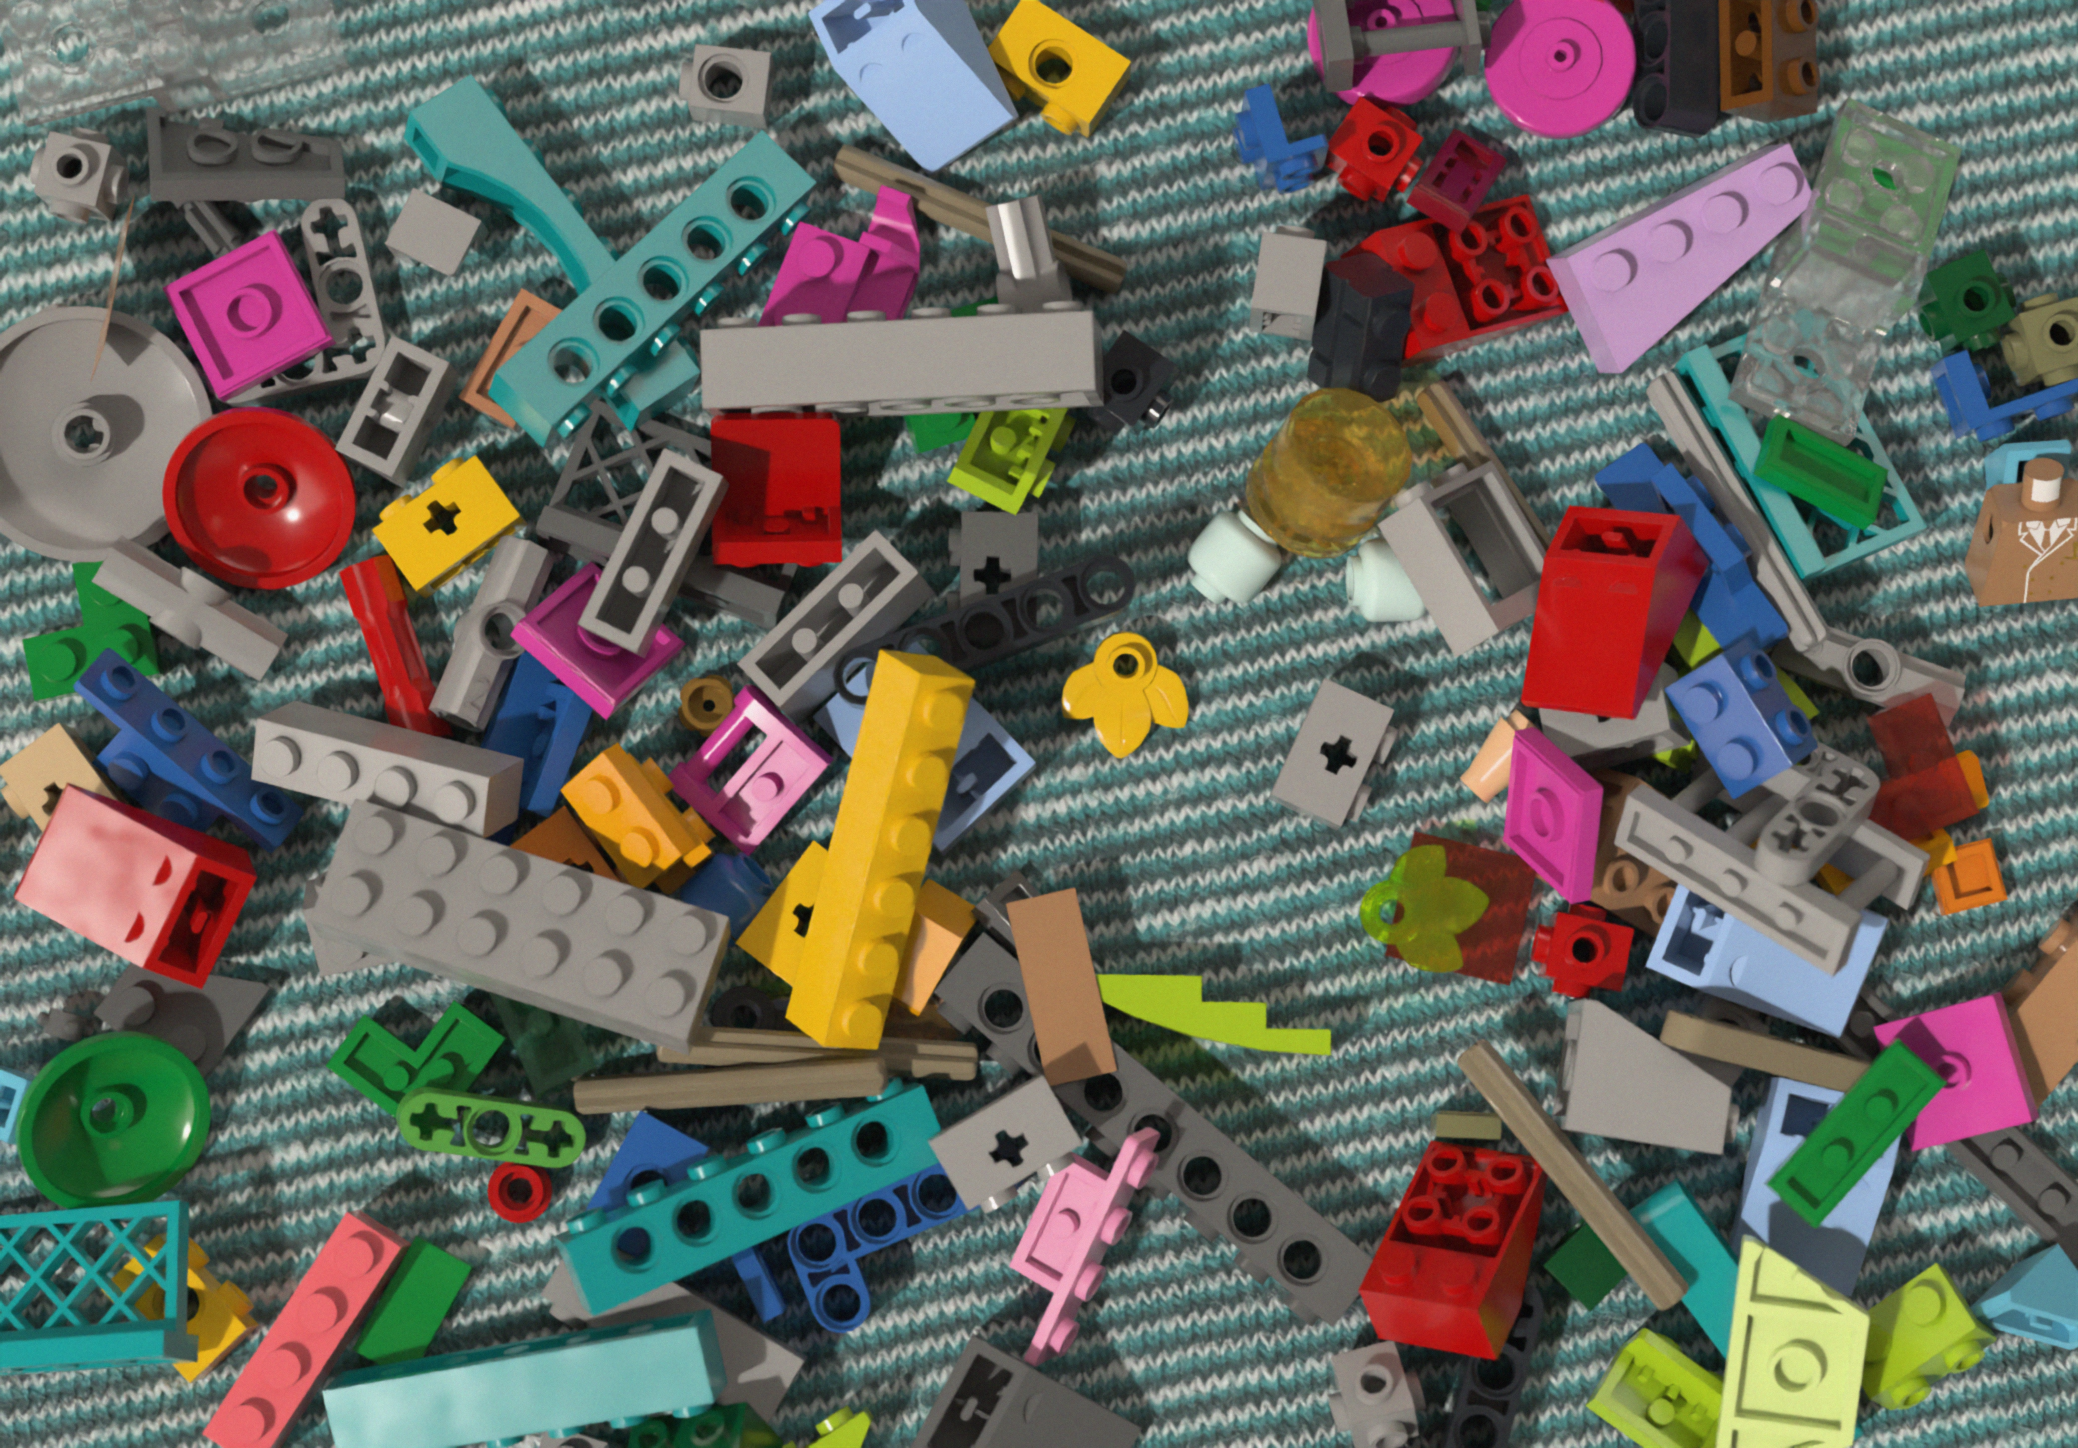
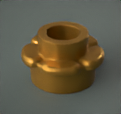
M708 675L705 679L694 678L687 682L680 692L682 705L678 708V715L682 724L690 731L698 730L702 736L710 737L736 706L734 702L736 694H733L731 691L732 684L719 675ZM707 700H712L715 703V708L711 712H706L703 709V704Z

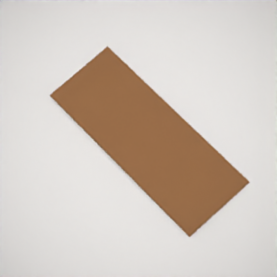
M135 194L120 232L105 306L108 310L99 336L91 381L105 346Z
M1071 888L1006 903L1048 1085L1054 1086L1117 1071L1076 889Z

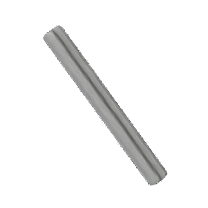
M1675 371L1658 376L1647 387V396L1691 471L1704 485L1715 502L1714 510L1722 524L1725 526L1729 522L1733 523L1750 546L1753 554L1746 558L1748 568L1765 597L1787 624L1789 629L1788 636L1794 647L1800 652H1806L1818 647L1830 635L1828 625L1680 374Z

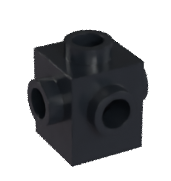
M1124 329L1108 352L1102 349L1104 406L1091 407L1086 415L1116 436L1125 428L1138 437L1145 425L1155 429L1163 420L1175 399L1168 392L1181 374L1177 364ZM1124 384H1136L1132 392L1128 394L1118 393Z

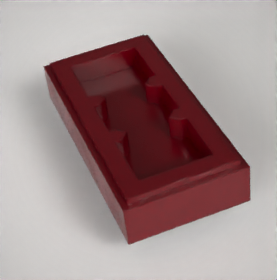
M1454 128L1413 188L1406 203L1461 235L1498 179L1508 160L1506 157Z

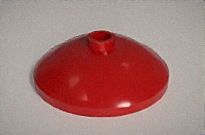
M249 406L225 410L210 416L193 427L174 450L163 480L162 499L164 513L168 526L181 549L191 560L209 574L228 583L253 589H279L294 586L315 577L325 570L338 557L349 539L357 509V493L351 469L343 454L335 450L336 445L319 428L299 416L268 407ZM260 475L270 476L276 481L277 487L265 489L257 483L256 477Z

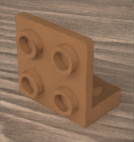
M1604 768L1587 773L1603 787L1590 901L1656 940L1678 883L1616 846L1614 841L1627 796L1639 785L1644 784L1667 799L1671 800V798L1641 779L1615 770ZM1536 872L1534 877L1551 886Z

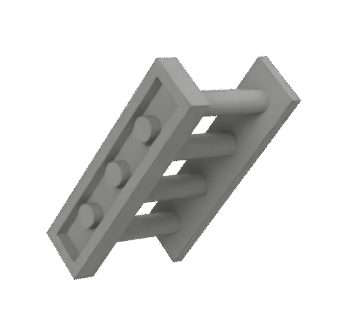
M1701 748L1690 781L1692 783L1671 800L1644 784L1639 785L1627 796L1614 841L1616 846L1832 977L1847 965L1863 919V915L1859 912L1879 894L1908 910L1914 904L1930 859L1929 854L1871 820L1866 819L1827 861L1828 864L1855 879L1836 898L1831 897L1808 882L1797 886H1784L1773 883L1760 875L1754 867L1753 859L1756 851L1749 848V846L1761 836L1764 827L1793 798L1762 783L1733 800ZM1717 797L1746 815L1726 832H1723L1694 814ZM1803 817L1812 824L1831 827L1826 822L1816 818Z

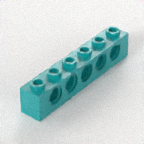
M761 130L496 370L488 395L543 448L559 433L566 440L569 439L592 416L593 411L589 406L605 392L610 398H613L620 393L637 374L638 370L633 365L648 351L655 357L662 354L682 332L678 324L689 313L694 311L699 317L704 315L725 293L726 289L721 284L735 271L743 277L746 276L768 253L769 248L764 245L778 231L785 237L789 236L796 230L799 221L804 222L812 211L807 202L817 182ZM737 204L749 206L757 213L759 219H744L735 213L732 206ZM703 244L713 251L716 258L712 260L700 259L690 251L688 245ZM651 283L660 284L670 291L673 298L669 300L655 299L647 293L644 285ZM603 324L618 325L626 331L629 339L624 341L611 340L601 332L599 326ZM561 364L572 365L581 371L585 380L580 382L565 381L558 376L554 367Z
M900 1076L888 1078V1088L880 1096H866L867 1099L847 1108H843L841 1102L822 1106L805 1116L808 1125L788 1134H784L782 1128L763 1132L749 1139L746 1142L749 1151L726 1161L723 1154L709 1156L687 1167L686 1170L689 1177L665 1187L663 1180L653 1181L629 1192L626 1195L629 1204L606 1214L603 1207L600 1206L571 1217L566 1221L569 1230L554 1236V1239L583 1309L593 1317L939 1163L940 1161L927 1139L941 1132V1128L924 1086L909 1080L902 1083ZM876 1121L882 1130L881 1144L873 1153L861 1155L856 1146L857 1133L864 1124ZM818 1147L824 1157L823 1169L816 1178L810 1181H802L797 1173L798 1159L807 1149ZM759 1173L765 1182L764 1196L756 1205L742 1207L737 1198L738 1186L746 1176ZM701 1200L706 1208L704 1224L693 1233H681L677 1225L679 1210L689 1201ZM642 1227L647 1239L644 1251L635 1259L621 1260L616 1250L619 1236L628 1228Z

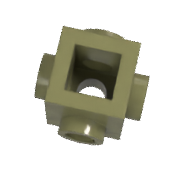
M2055 292L2021 303L2022 313L2018 314L2013 321L2002 329L2004 334L2002 337L2004 356L2009 368L2013 372L2016 371L2020 387L2044 381L2045 387L2048 389L2077 379L2078 297L2060 302L2058 294ZM2051 326H2054L2059 345L2054 343L2050 337Z

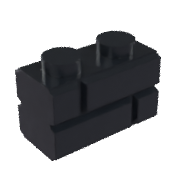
M1366 252L1326 262V265L1323 267L1312 338L1313 349L1310 353L1307 378L1322 390H1330L1329 395L1346 409H1358L1394 399L1402 380L1401 366L1407 332L1411 326L1410 313L1415 284L1399 271H1391L1392 266L1375 253Z

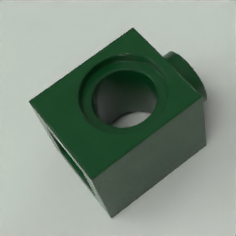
M1583 1217L1537 1262L1582 1309L1589 1312L1628 1274Z

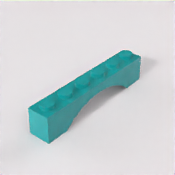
M472 74L409 112L403 138L440 186L471 195L498 208L531 231L558 260L574 285L578 296L620 259L618 252L611 242L603 236L597 238L584 221L582 207L574 194L566 187L559 188L546 172L545 160L537 146L528 138L521 139L509 124L506 108L500 98L491 89L483 90ZM603 324L599 326L601 332L611 340L624 341L629 339L626 331L618 325ZM678 336L658 357H655L648 351L633 365L638 370L637 374L620 393L610 398L604 392L602 397L629 432L632 433L691 393L701 372L698 369L696 354L689 343L683 337Z

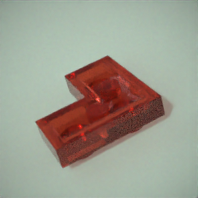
M1924 692L1866 716L1889 777L1879 780L1880 787L1873 809L1867 819L1909 842L1979 813L1931 692Z

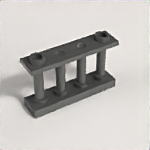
M1312 0L1327 93L1352 90L1354 65L1364 64V57L1460 46L1465 76L1478 75L1481 50L1491 48V30L1487 11L1477 12L1475 0H1453L1457 21L1361 32L1360 26L1349 27L1346 9L1355 8V2L1365 0Z

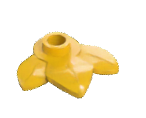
M1119 631L1101 641L1095 651L1093 662L1074 670L1067 678L1062 692L1063 717L1069 719L1094 717L1095 729L1101 743L1116 758L1122 759L1141 745L1150 730L1151 722L1170 728L1185 727L1188 718V700L1180 677L1172 670L1157 664V656L1151 643L1138 633ZM1131 654L1138 660V665L1134 672L1122 675L1115 671L1113 664L1119 655Z

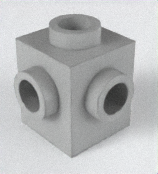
M78 127L72 128L70 136L52 131L49 132L46 147H39L34 155L30 179L31 183L35 185L34 193L51 207V215L80 224H87L89 217L113 222L117 204L122 203L127 191L129 170L127 168L128 162L111 145H108L110 140L108 136ZM76 163L82 164L81 172L73 178Z
M1385 1341L1331 1356L1338 1392L1328 1394L1327 1396L1338 1433L1349 1430L1355 1448H1398L1407 1439L1419 1436L1416 1412L1426 1409L1422 1388L1416 1371L1404 1374L1394 1341Z

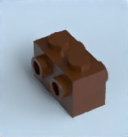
M1719 0L1720 101L1722 112L1762 123L1818 113L1817 90L1820 85V70L1817 65L1816 27L1819 22V9L1816 0Z

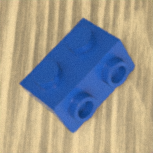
M1270 83L1245 90L1241 112L1235 113L1237 127L1232 128V133L1240 161L1243 165L1253 163L1261 191L1277 187L1279 194H1287L1314 184L1313 176L1322 172L1329 148L1326 135L1320 134L1288 144Z
M1750 637L1745 638L1722 654L1664 688L1733 800L1792 767L1818 748L1807 716L1800 708L1793 705L1777 679L1773 662L1763 651L1757 648Z

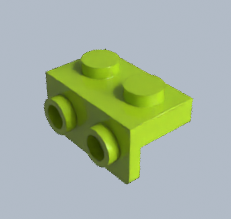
M1068 408L980 412L947 482L1016 515L1028 493L1038 498L1041 496L1056 463L1045 458L1049 448L1058 453L1061 452L1076 419L1066 414Z
M1935 1263L1867 1310L1870 1318L1861 1386L1871 1401L1889 1410L1911 1408L1925 1400L1932 1391L1930 1386L1948 1373H1961L1979 1363L1985 1355L1983 1349L1997 1340L1992 1330L1978 1321L1944 1267Z
M1642 1328L1619 1347L1585 1406L1643 1448H1715L1724 1377L1718 1373L1706 1371L1682 1354L1679 1345L1671 1338L1660 1333H1653L1647 1328Z

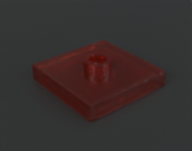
M1412 832L1383 956L1499 985L1510 986L1536 871L1519 856L1425 833Z

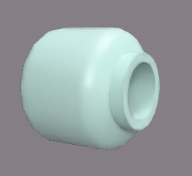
M1241 508L1237 514L1227 511L1219 512L1187 551L1189 564L1197 573L1192 578L1191 583L1205 597L1218 605L1226 597L1237 603H1249L1257 596L1281 565V554L1276 547L1281 538L1265 522L1244 508Z
M1386 539L1366 540L1360 546L1357 556L1348 557L1346 563L1348 603L1350 607H1358L1366 620L1371 622L1415 621L1426 613V606Z

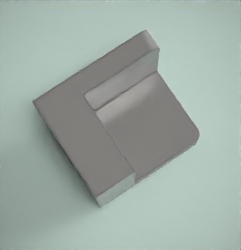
M413 187L385 245L395 257L415 267L422 263L449 277H455L474 240L484 244L489 231L481 220Z

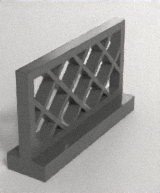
M595 400L589 406L593 414L580 429L549 506H544L535 528L539 546L587 564L592 561L598 568L605 569L628 522L624 511L635 507L643 492L642 490L619 500L606 472L640 458L650 478L654 468L648 454L669 445L685 450L689 460L701 465L697 455L711 460V441L651 419L630 433L609 404ZM602 420L625 428L634 447L601 461L592 443L600 421ZM638 434L652 438V440L642 444ZM588 452L593 465L581 469ZM711 461L701 465L712 471ZM596 476H599L611 504L590 513L566 506L573 487ZM617 515L621 525L605 519ZM696 553L676 596L772 630L782 619L785 611V602L800 565L785 563L779 580L776 582L752 573L750 567L737 568L729 564H713V555L707 557Z

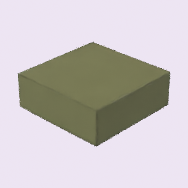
M1435 1111V1114H1431L1430 1136L1501 1140L1502 1119L1498 1117L1497 1113Z

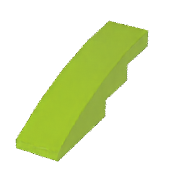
M1095 974L1101 1003L1130 1017L1193 1038L1257 1051L1319 1056L1331 1055V1029L1266 1028V1002H1202V976Z

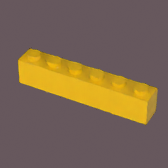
M880 649L786 1013V1018L823 1047L876 1050L879 1047L975 683L974 679L936 656Z

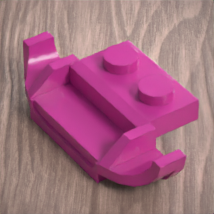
M881 185L877 194L876 208L867 232H862L859 242L799 221L757 327L782 326V317L794 314L820 315L822 324L847 323V314L857 311H882L886 313V321L904 320L921 277V246L911 195Z

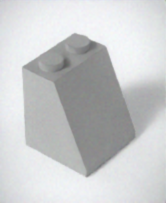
M1581 999L1568 1003L1551 1117L1562 1131L1721 1155L1724 1142L1733 1143L1738 1126L1739 1106L1738 1104L1730 1103L1731 1088L1599 1001Z

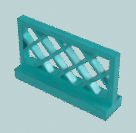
M1807 308L1710 349L1705 344L1686 352L1671 370L1680 374L1805 588L1813 580L1919 535L1927 528ZM1794 331L1797 332L1808 352L1804 368L1772 356L1778 338ZM1765 344L1763 352L1753 349ZM1735 357L1758 366L1751 391L1729 383L1719 363ZM1767 371L1800 382L1793 406L1761 395ZM1809 386L1831 394L1838 407L1834 423L1802 411ZM1741 403L1746 405L1745 411H1744V409H1743ZM1758 409L1774 416L1781 414L1810 430L1828 436L1829 440L1837 444L1841 441L1861 449L1865 458L1888 469L1889 472L1881 500L1892 505L1902 525L1887 531L1871 524L1868 528L1862 530L1754 475V469L1763 441L1762 438L1758 437L1751 424L1755 410ZM1845 422L1849 428L1844 427ZM1800 513L1806 515L1805 520L1803 519ZM1816 519L1848 531L1842 551L1824 558L1812 536ZM1858 535L1867 538V540L1856 544Z
M175 1200L0 1215V1243L4 1247L0 1251V1276L15 1259L31 1277L12 1301L0 1290V1311L2 1312L0 1314V1376L198 1362V1336L186 1334L189 1202ZM167 1217V1242L152 1258L136 1239L154 1218ZM119 1221L131 1222L125 1228ZM97 1223H104L115 1235L116 1239L100 1259L95 1262L81 1247L80 1243ZM74 1225L69 1232L63 1227ZM40 1228H47L60 1243L39 1267L24 1250V1247ZM12 1230H18L13 1237L8 1232ZM128 1250L144 1267V1270L123 1293L107 1273ZM72 1255L87 1274L69 1296L66 1297L54 1284L51 1277L66 1259ZM156 1280L166 1291L165 1319L149 1321L134 1304ZM99 1285L115 1304L97 1325H91L78 1308L96 1286ZM42 1289L58 1309L41 1329H35L21 1313ZM125 1315H126V1316L130 1319V1321H131V1322L119 1323V1322L124 1318ZM68 1320H70V1322L74 1325L71 1327H63ZM12 1324H13V1325L15 1326V1328L17 1329V1331H7V1330L9 1329V1327H10Z

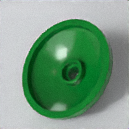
M127 1031L110 1032L85 1039L53 1058L38 1073L27 1089L16 1121L15 1138L19 1159L25 1172L37 1189L51 1201L69 1210L150 1203L173 1188L188 1173L199 1157L210 1126L211 1107L208 1090L203 1077L188 1056L178 1047L164 1039L146 1033ZM105 1098H110L106 1108L100 1111H92L96 1103Z

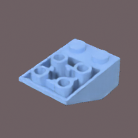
M825 0L808 13L834 70L928 175L936 174L1019 117L965 0Z
M917 641L907 650V653L930 655ZM869 663L846 685L847 689L854 695H869L876 665ZM837 693L813 716V719L852 759L865 710L851 707ZM972 696L932 842L933 846L943 856L1036 769V762Z
M1678 883L1646 967L1705 993L1840 1039L1890 918L1866 908L1859 912L1863 915V919L1847 965L1832 977ZM1820 889L1821 891L1825 892L1833 898L1837 897L1836 895H1833L1829 892Z
M1766 1077L1729 1245L1740 1258L1742 1236H1754L1842 1295L1851 1297L1893 1173L1901 1135L1816 1229L1812 1228L1763 1183L1838 1101L1844 1092L1782 1077Z

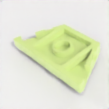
M1750 1235L1742 1236L1715 1448H1846L1852 1446L1870 1318L1868 1311Z

